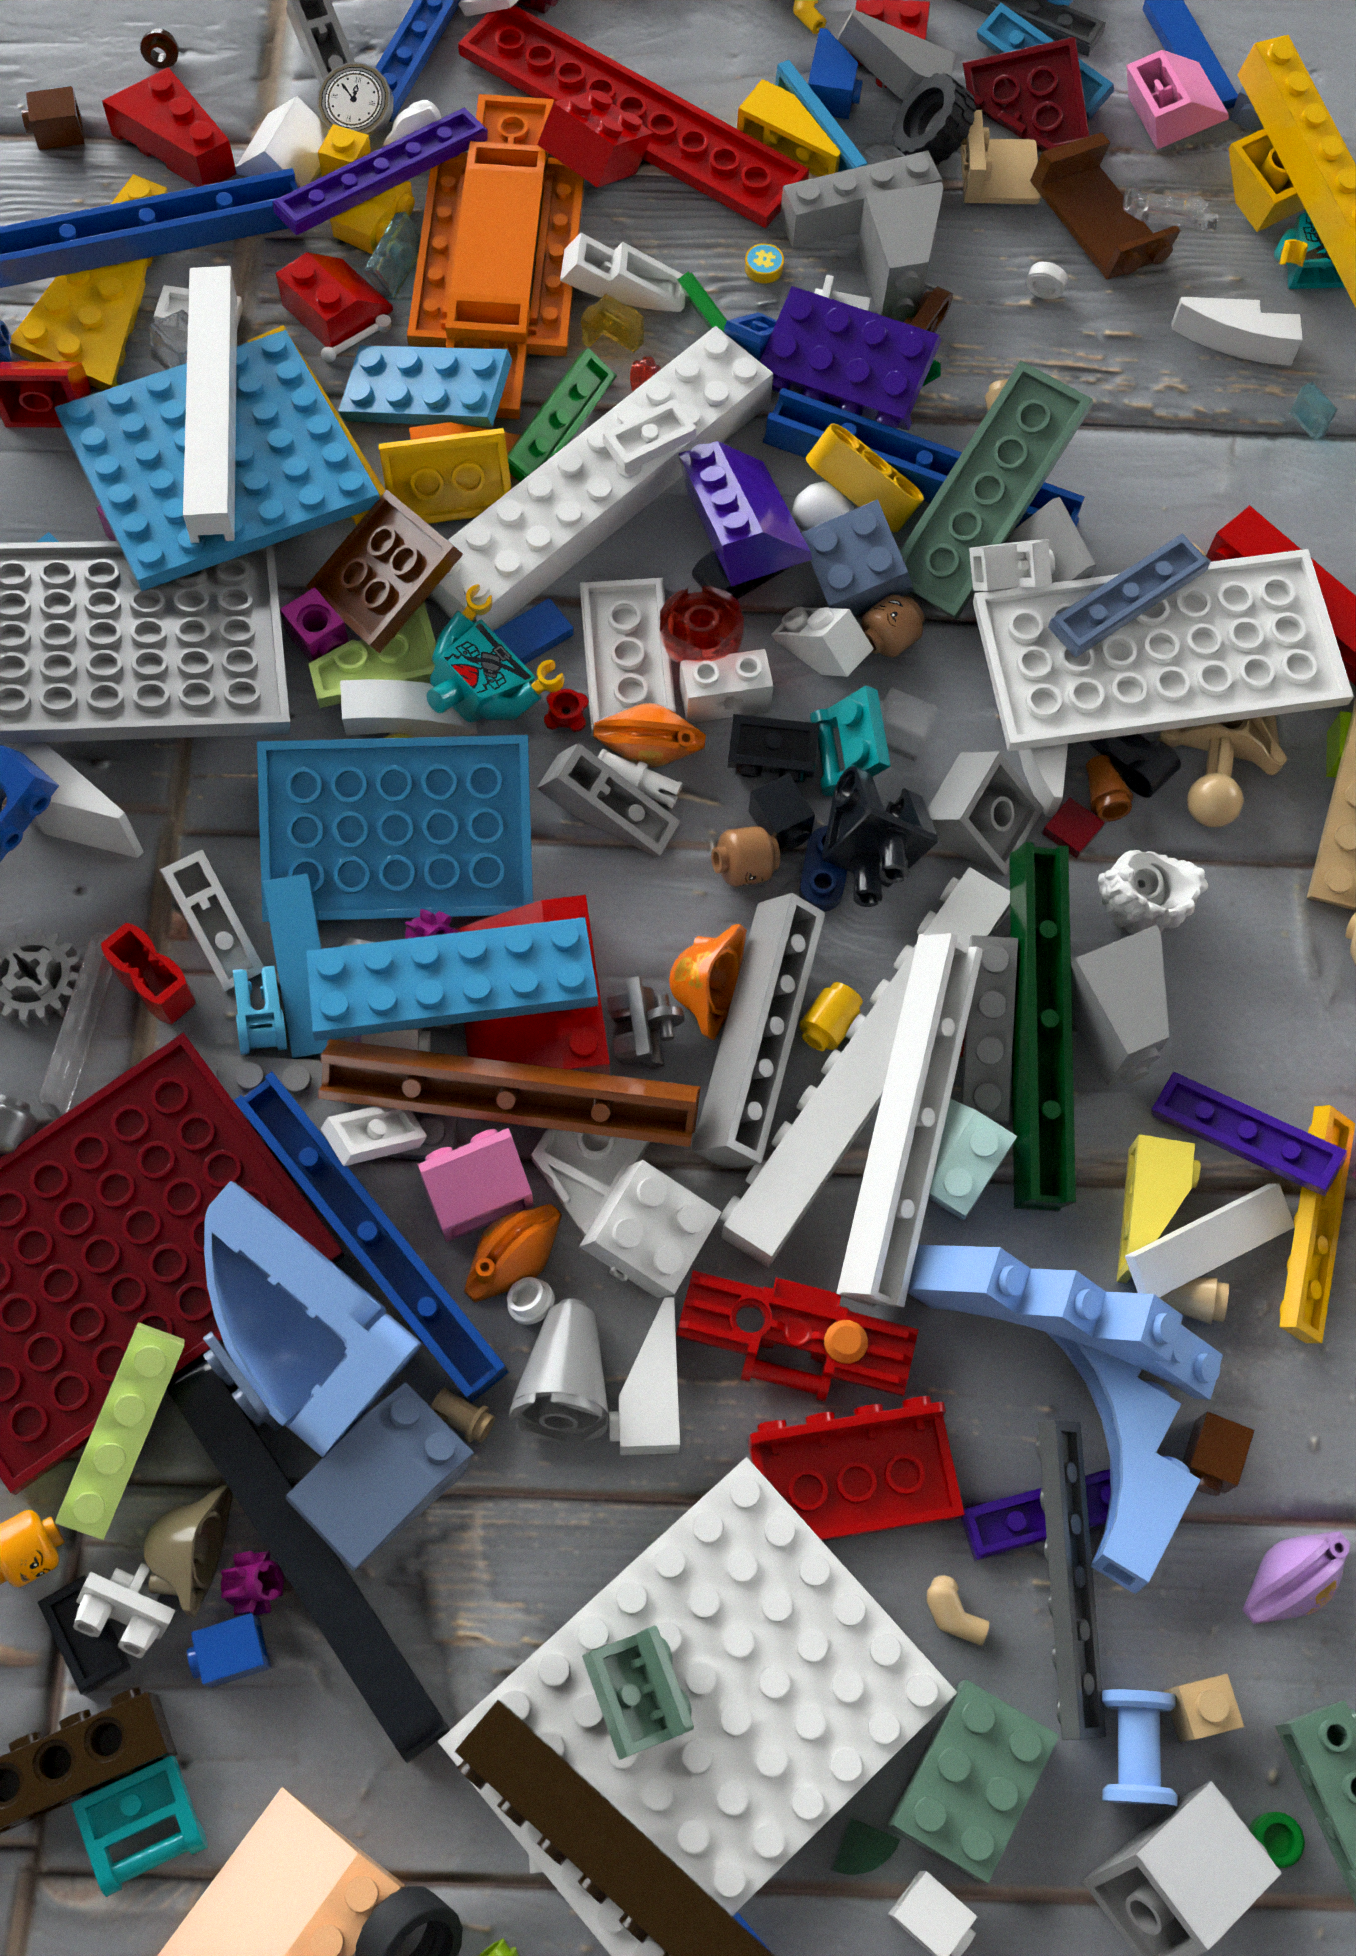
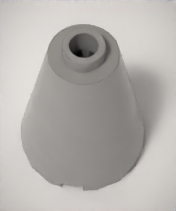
M564 1299L548 1310L510 1406V1421L516 1417V1428L523 1433L554 1442H566L567 1434L582 1433L581 1442L603 1436L608 1429L609 1413L597 1317L595 1312L588 1308V1305L581 1300Z

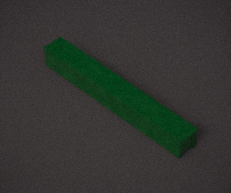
M1025 842L1016 851L1009 854L1010 938H1018L1012 1045L1013 1134L1017 1136L1013 1144L1014 1209L1059 1212L1061 1208L1076 1202L1069 846L1060 845L1053 849L1034 847V843Z

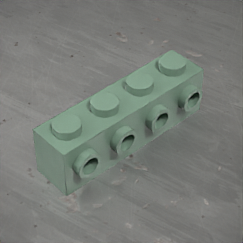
M1344 1700L1312 1710L1278 1724L1275 1728L1356 1906V1711L1352 1708L1349 1709Z

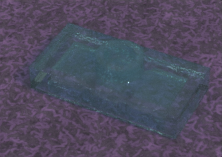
M406 212L395 213L363 270L386 300L396 298L418 258L421 233Z

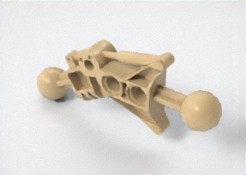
M1192 543L1206 557L1205 553L1197 545ZM1275 715L1162 730L1156 740L1164 742L1171 748L1184 745L1208 751L1205 775L1198 778L1191 785L1187 796L1188 811L1198 823L1207 827H1223L1233 822L1239 816L1244 802L1242 789L1231 778L1234 758L1252 761L1269 775L1277 774L1287 761V756L1280 748Z

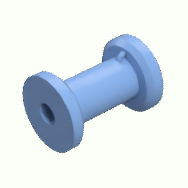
M1102 1690L1103 1704L1107 1708L1118 1710V1784H1107L1102 1789V1801L1152 1806H1178L1177 1794L1174 1790L1161 1787L1160 1712H1170L1176 1707V1695L1146 1690Z

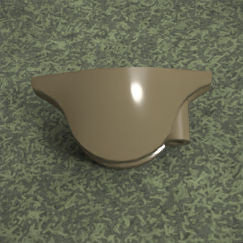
M228 1485L219 1486L206 1497L193 1504L174 1508L156 1520L145 1538L144 1558L147 1566L153 1572L149 1578V1592L178 1596L181 1608L189 1617H196L211 1586L221 1556L233 1496Z

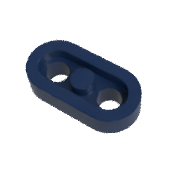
M827 826L816 829L809 837L799 886L800 898L824 912L834 909L841 902L847 876V870L823 861L822 853L824 846L822 844L825 842ZM823 880L830 887L821 889L815 885V882Z

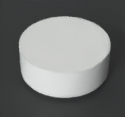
M1038 262L1031 267L1026 279V285L1037 297L1056 299L1063 294L1068 277L1066 272L1058 265L1050 262Z

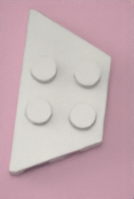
M547 1128L531 1156L532 1161L585 1237L626 1167L639 1162L650 1142Z

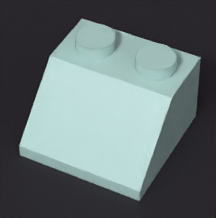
M950 1099L928 1198L964 1221L1015 1143L1017 1136L977 1110Z

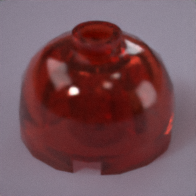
M702 586V592L688 594V588L683 589L668 598L660 610V638L667 655L680 666V661L683 660L697 662L714 661L724 658L728 654L738 653L744 638V617L739 601L727 591L712 586Z

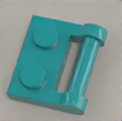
M865 685L830 708L818 709L810 714V722L820 724L818 745L823 770V777L820 779L823 795L833 796L840 776L850 766H856L865 770L872 777L891 767L877 689ZM836 727L839 728L845 770L841 772L833 730Z
M171 1755L71 1803L98 1885L105 1897L122 1890V1883L188 1851L191 1855H194L208 1848L204 1829L197 1818L176 1756ZM176 1816L181 1831L117 1862L113 1861L109 1847Z

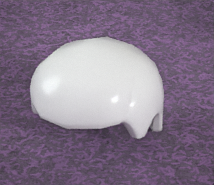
M823 481L810 484L797 495L791 515L803 531H806L854 510V506L851 500L829 482Z

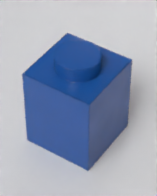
M253 1613L191 1632L194 1646L187 1648L190 1671L194 1679L201 1677L202 1684L214 1688L272 1668L261 1620Z

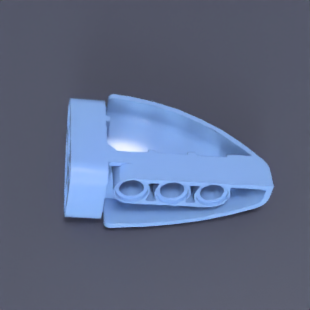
M230 1181L209 1205L205 1215L204 1227L207 1288L215 1320L225 1348L232 1361L269 1409V1414L280 1425H285L323 1458L380 1397L418 1352L423 1343L392 1316L387 1315L386 1307L236 1183Z

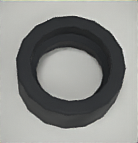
M408 1886L392 1893L374 1909L362 1927L356 1943L355 1956H395L396 1951L405 1938L417 1927L427 1923L423 1937L409 1956H458L462 1946L463 1927L458 1914L436 1894L424 1886Z

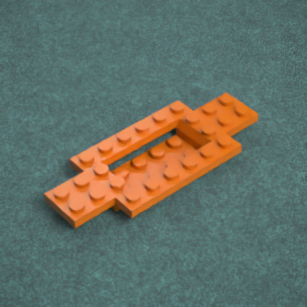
M479 94L476 119L487 128V141H470L468 152H463L431 168L429 173L407 331L408 346L507 349L512 358V363L495 418L520 419L527 354L567 357L574 287L560 281L564 249L580 233L585 179L558 159L549 158L550 154L537 145L554 99ZM542 193H543V202H542V211H541V219H540V228H539V237H538V246H537L535 273H534L532 299H531V308H530V292H531V283H532L534 256H535V248H536V239H537V230H538V221H539L541 195H542Z

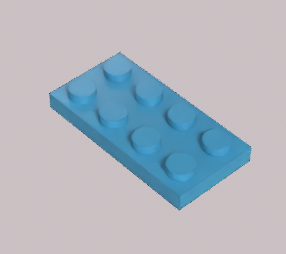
M359 345L338 412L344 421L430 425L451 422L468 426L493 427L512 358L507 349Z

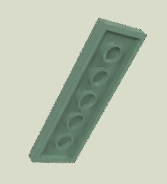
M1020 360L900 551L914 591L910 592L912 595L956 620L959 618L975 592L973 591L969 548L1007 542L1094 405L1092 398Z

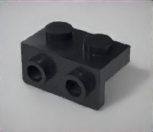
M733 714L727 768H736L735 775L749 778H761L762 772L779 773V778L790 773L795 783H804L805 776L813 777L815 773L820 724Z

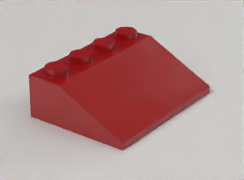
M586 895L540 900L456 928L460 932L585 917L598 995V1006L465 1022L468 1057L610 1075V1061Z

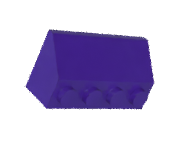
M719 441L699 444L691 450L678 453L687 493L731 586L813 560L809 547L763 461Z

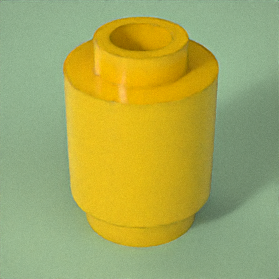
M833 982L830 988H824L799 1022V1027L803 1032V1040L818 1051L837 1049L855 1018L861 1014L859 1008L863 1004V1000L860 995L851 987L840 982Z

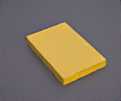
M503 428L379 444L385 489L427 524L476 518L512 489Z

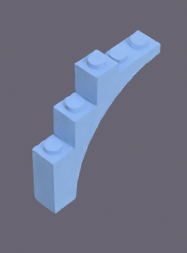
M918 1245L907 1293L932 1309L959 1311L996 1318L1054 1334L1137 1366L1172 1384L1194 1399L1211 1400L1215 1382L1220 1374L1223 1354L1181 1325L1183 1315L1155 1294L1106 1292L1077 1270L1031 1269L1001 1247Z
M1047 1333L1063 1349L1085 1381L1101 1417L1110 1455L1111 1496L1105 1531L1090 1567L1136 1594L1149 1583L1201 1479L1192 1475L1189 1468L1180 1460L1156 1453L1181 1403L1171 1398L1170 1393L1163 1386L1138 1378L1142 1370L1141 1368L1078 1342Z

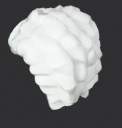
M1140 850L1125 852L1111 870L1099 874L1098 877L1099 892L1101 893L1102 904L1106 905L1107 914L1113 916V923L1120 928L1125 927L1131 934L1138 933L1155 925L1158 926L1160 932L1164 929L1179 927L1180 923H1183L1187 916L1192 915L1199 895L1208 888L1204 869L1195 866L1189 861L1186 862L1183 859L1178 861L1175 858L1158 855L1152 851L1145 853Z

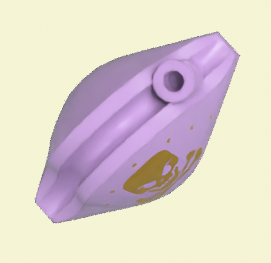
M1341 1531L1297 1536L1279 1541L1263 1557L1243 1607V1612L1253 1624L1308 1616L1318 1612L1333 1598L1340 1584L1351 1543Z

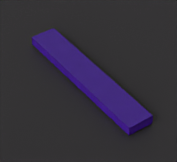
M464 107L272 201L273 211L297 236L469 150L470 141H487V128Z

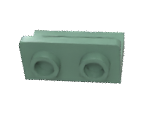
M654 1625L646 1628L635 1635L582 1655L619 1760L694 1729L689 1698L680 1689L672 1668L671 1649L666 1640L661 1637L657 1626Z

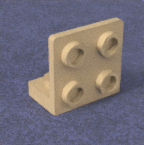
M976 110L974 112L973 125H971L968 136L962 141L960 146L964 203L1038 204L1041 195L1030 182L1038 163L1036 141L1029 139H989V127H983L982 110Z

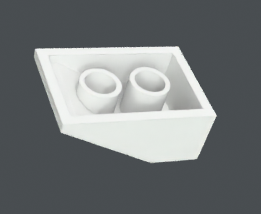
M45 742L17 743L12 748L25 754L59 785L51 796V802L46 810L37 815L31 822L46 835L135 858L144 853L125 812Z

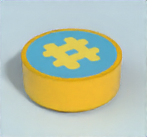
M761 243L752 246L747 251L745 256V272L751 280L763 284L772 283L779 279L783 273L784 256L776 246Z

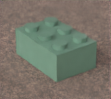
M966 1679L956 1685L955 1690L958 1693L947 1703L886 1826L975 1881L989 1883L1060 1735Z

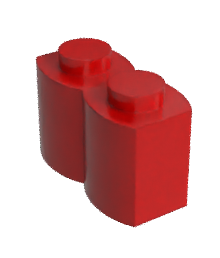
M124 923L101 943L103 954L119 981L129 990L138 993L150 1013L160 1021L172 1025L196 1004L194 994L179 966L167 956L159 954L149 936L139 927L130 923Z

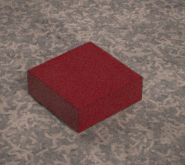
M1069 797L1044 826L1042 834L1058 846H1069V854L1077 859L1102 830L1105 822Z

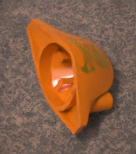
M644 703L595 722L593 728V738L626 760L635 764L642 761L649 765L648 768L664 766L705 749V733L672 710L659 704Z
M741 924L732 925L716 938L697 936L693 945L685 949L678 956L670 971L669 983L673 996L696 1016L701 1033L713 1041L728 1015L743 960L747 930Z
M546 1204L532 1209L512 1212L498 1218L489 1225L477 1243L464 1293L476 1303L508 1292L512 1285L522 1278H536L548 1262L562 1217L561 1212L552 1204Z

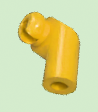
M794 0V15L813 34H818L819 29L824 28L827 22L826 18L815 8L818 0Z

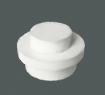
M525 1277L518 1280L512 1285L507 1295L510 1315L515 1321L524 1325L535 1324L543 1320L555 1301L554 1292L549 1284L534 1277Z

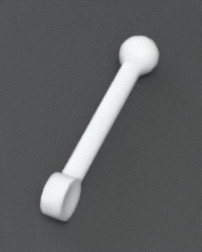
M385 314L379 315L375 319L376 323L333 348L324 347L321 351L322 360L327 363L333 362L337 354L377 331H389L392 327L391 318Z

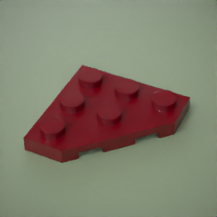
M1075 37L963 62L966 89L974 96L976 110H982L984 115L1020 138L1035 140L1037 149L1043 152L1089 136Z

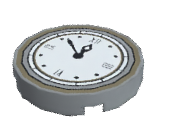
M348 62L334 68L323 79L317 92V109L322 122L329 130L334 124L367 134L369 139H371V135L377 131L381 132L387 126L393 113L394 97L386 78L377 68L363 62Z

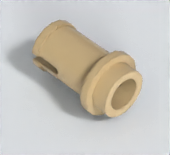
M446 1387L441 1389L431 1405L432 1410L446 1424L465 1434L467 1442L476 1440L482 1443L495 1422V1416L489 1413L490 1409L488 1406L483 1405L479 1408L452 1393Z

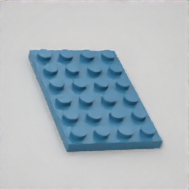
M528 735L257 741L262 922H269L262 881L308 873L310 877L317 921L420 917L421 909L430 911L434 915L440 911L451 917L495 916L533 903Z

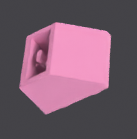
M1160 50L1126 65L1128 98L1157 150L1229 119L1227 110L1199 62Z
M509 1128L499 1132L496 1129L482 1131L471 1138V1143L454 1150L452 1147L440 1148L428 1154L425 1158L426 1161L418 1164L426 1194L446 1242L488 1226L498 1218L512 1212L534 1207L532 1192Z

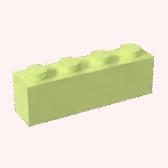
M139 1322L137 1323L55 1520L56 1524L104 1540L182 1353L185 1339Z

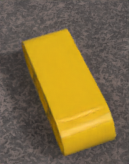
M830 424L806 456L807 463L817 474L858 507L878 499L892 532H899L924 501L922 492L911 481L838 424Z

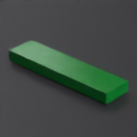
M589 348L579 355L508 452L509 472L519 482L571 441L617 377V374Z

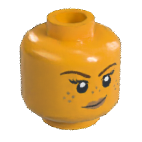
M25 1510L0 1524V1585L8 1581L13 1587L20 1588L58 1566L60 1557L57 1547L64 1544L65 1541L52 1516L42 1521L36 1512Z

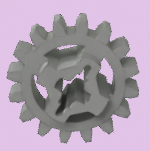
M41 928L35 929L32 938H26L21 930L16 931V942L10 944L3 938L0 940V945L3 949L0 953V1012H2V1016L10 1024L19 1017L25 1028H30L34 1018L38 1017L45 1026L50 1025L49 1014L56 1012L61 1017H65L67 1015L63 1007L65 1002L78 1003L79 998L73 991V988L85 987V981L79 974V972L85 969L79 957H75L77 952L70 942L64 943L58 933H52L46 940V936ZM28 970L32 976L36 975L41 985H37L34 980H30L25 971Z

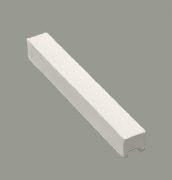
M231 266L190 268L183 517L191 543H200V535L224 534L226 541H234L237 295Z
M953 933L919 934L838 1284L836 1294L869 1307H875V1305L905 1306L983 952L977 946L967 947L957 941L958 936Z

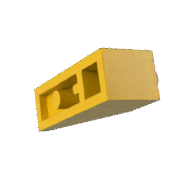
M761 79L738 108L737 129L809 169V173L817 177L837 173L841 152L794 94Z

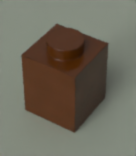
M72 86L26 92L28 109L22 110V119L27 135L34 134L39 150L85 144L82 117Z
M1208 1411L1195 1420L1182 1462L1189 1468L1192 1475L1201 1479L1196 1490L1205 1494L1219 1496L1220 1492L1225 1494L1238 1486L1255 1430Z

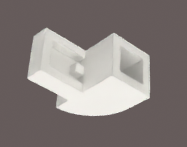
M1049 539L969 548L973 591H993L1015 587L1052 585L1055 558L1052 550L1049 549Z

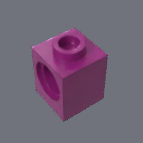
M315 587L280 609L285 632L310 662L349 642L344 621ZM323 628L321 631L311 632L314 629Z

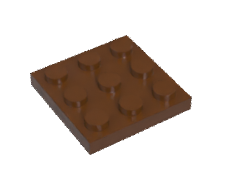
M386 490L306 587L309 590L315 587L340 618L380 654L440 581L450 572L463 553Z

